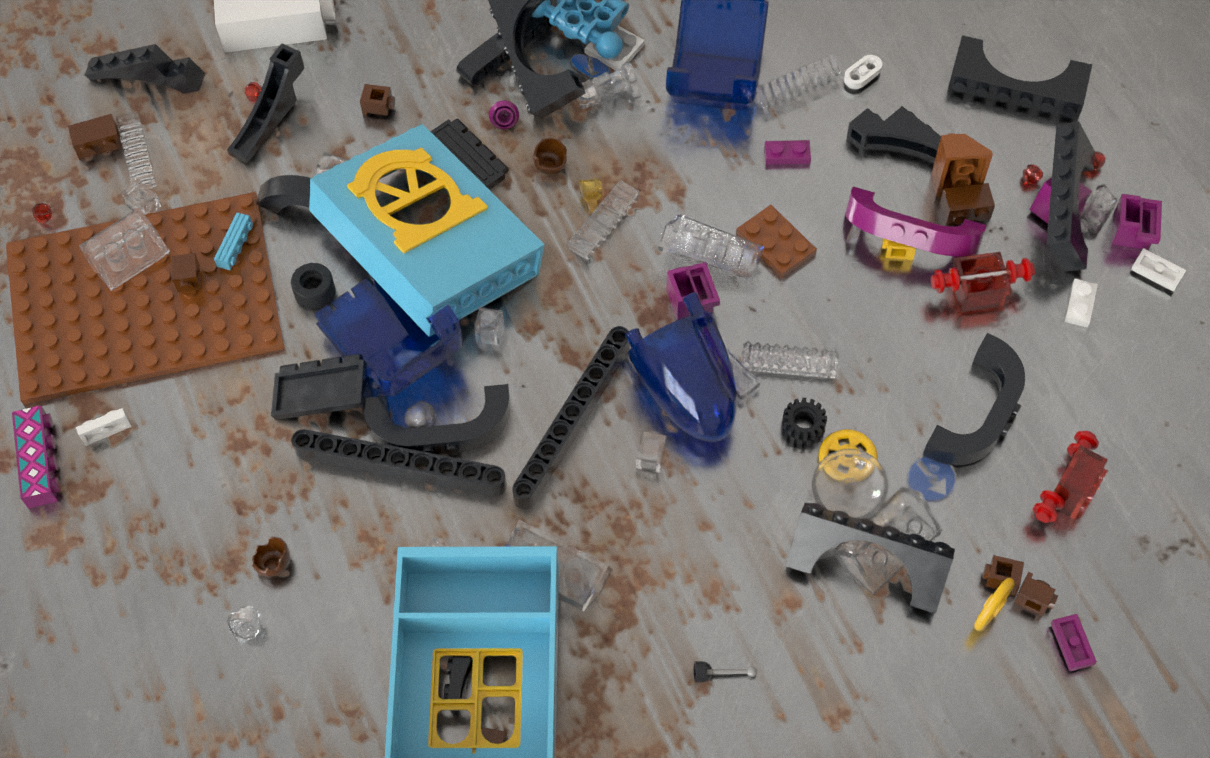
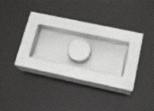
M1144 248L1131 268L1132 271L1173 292L1186 272L1185 269Z
M1074 278L1064 322L1088 328L1098 284Z
M123 408L112 410L95 420H88L76 427V430L84 445L87 446L132 426Z

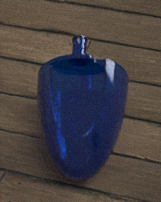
M691 293L683 298V302L691 316L674 321L642 338L639 328L628 331L625 334L631 346L628 355L653 398L678 427L699 440L717 442L724 439L730 433L735 422L737 412L736 384L725 344L714 321L715 317L712 313L704 310L698 294Z

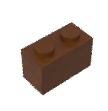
M112 114L68 126L72 145L79 159L89 158L93 155L123 147L118 127Z
M989 183L944 188L940 199L946 224H961L964 219L984 221L992 217L995 208Z

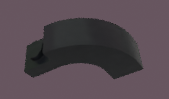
M299 175L273 177L260 186L256 205L275 214L284 207L292 205L309 208L311 178Z

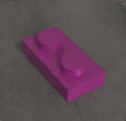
M810 140L765 141L766 165L811 163Z
M1078 614L1052 620L1051 626L1069 671L1095 665L1097 661Z

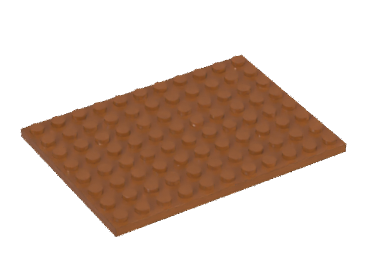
M252 192L6 243L19 391L22 404L36 403L285 349L260 207L256 205L257 193ZM236 213L249 215L253 222V228L249 231L247 240L242 245V251L238 254L235 265L232 266L231 270L217 267L214 258ZM195 253L200 264L201 289L191 292H177L172 281L171 256Z

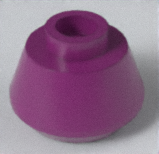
M498 101L490 108L489 119L494 127L507 130L518 122L519 111L517 106L510 101Z

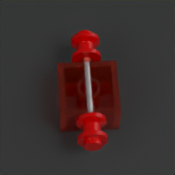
M1001 252L955 257L949 273L943 274L940 269L935 270L934 275L931 276V285L938 293H943L945 288L951 287L956 293L961 312L1004 307L1008 305L1012 294L1010 284H1014L1017 278H1023L1025 282L1031 281V277L1035 275V268L1033 262H1030L1028 258H1023L1020 264H1015L1013 260H1008L1005 268Z
M1086 430L1076 432L1074 436L1076 443L1070 444L1067 448L1068 454L1073 459L1054 492L1049 490L1042 491L1040 494L1042 503H1036L1032 508L1035 517L1039 521L1044 523L1055 522L1058 517L1055 510L1073 519L1076 518L1079 511L1083 514L1108 472V470L1104 469L1108 459L1091 451L1099 446V441L1092 432Z

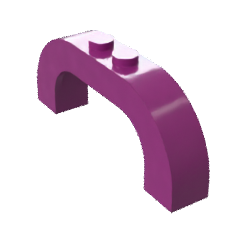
M854 186L851 189L845 215L852 224L865 232L939 255L964 257L979 251L987 225L964 219L963 224L957 227L938 225L879 206L873 200L875 192Z

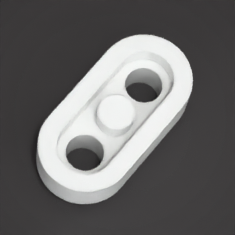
M866 55L849 67L844 76L846 86L852 89H859L878 76L882 69L881 59L875 55Z

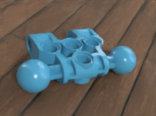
M545 0L535 9L531 17L540 18L546 16L550 18L549 23L562 30L567 38L580 39L586 45L592 42L596 45L600 56L606 59H613L619 56L623 49L622 38L613 31L626 16L629 3L623 0H602L599 3L595 2V0H557V6L554 7L551 5L550 0Z

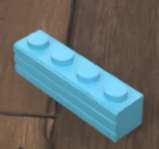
M236 213L214 258L217 267L231 270L232 266L235 265L236 258L242 251V245L246 242L248 233L253 228V222L249 215Z

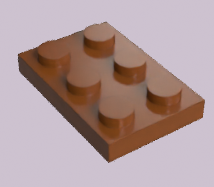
M769 205L736 228V234L781 279L813 257L817 252V248L772 205Z

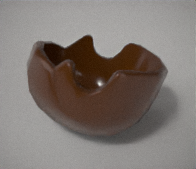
M554 138L542 139L534 150L533 160L535 167L545 174L559 173L567 162L566 146L560 140Z
M269 537L267 544L257 545L256 552L252 557V567L263 577L277 576L284 572L290 564L289 548L283 539L279 537Z

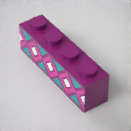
M42 406L12 412L20 498L27 508L58 502L57 492H60V483L58 478L55 477V470H58L56 457L52 453V449H55L54 437L52 434L50 435V428L53 427L52 417L50 413L46 414Z

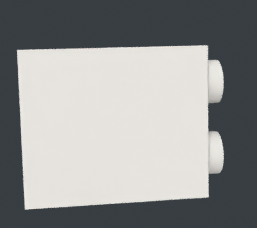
M214 0L215 25L224 53L280 46L281 44L287 45L327 39L325 22L336 20L333 0Z

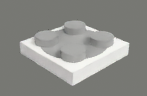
M618 25L613 32L622 38L623 49L619 56L613 59L603 58L598 54L596 45L592 42L585 47V54L598 59L620 73L643 48L645 40Z

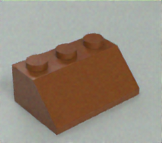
M965 133L941 135L931 173L935 198L942 196L944 188L984 184L993 156L992 151Z

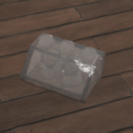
M139 208L79 245L88 264L111 291L170 253L152 223Z

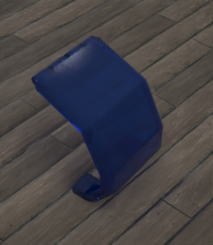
M681 0L673 65L667 68L666 91L669 100L681 104L740 111L751 110L756 100L769 2L765 0Z
M370 275L374 284L371 285L367 278L351 288L355 297H352L347 291L332 301L336 310L332 311L329 305H326L314 313L318 320L316 323L317 327L343 359L347 355L359 353L363 355V359L367 363L366 383L381 395L394 396L461 349L463 345L461 328L455 313L449 304H445L426 317L435 331V334L429 337Z

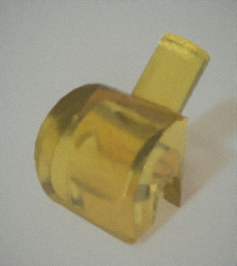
M595 178L578 181L581 190L580 194L584 201L588 202L589 212H598L597 200L602 196L601 180Z

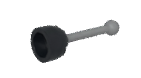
M694 661V682H707L713 674H748L750 677H754L757 674V669L754 666H750L748 669H712L711 665L705 661Z

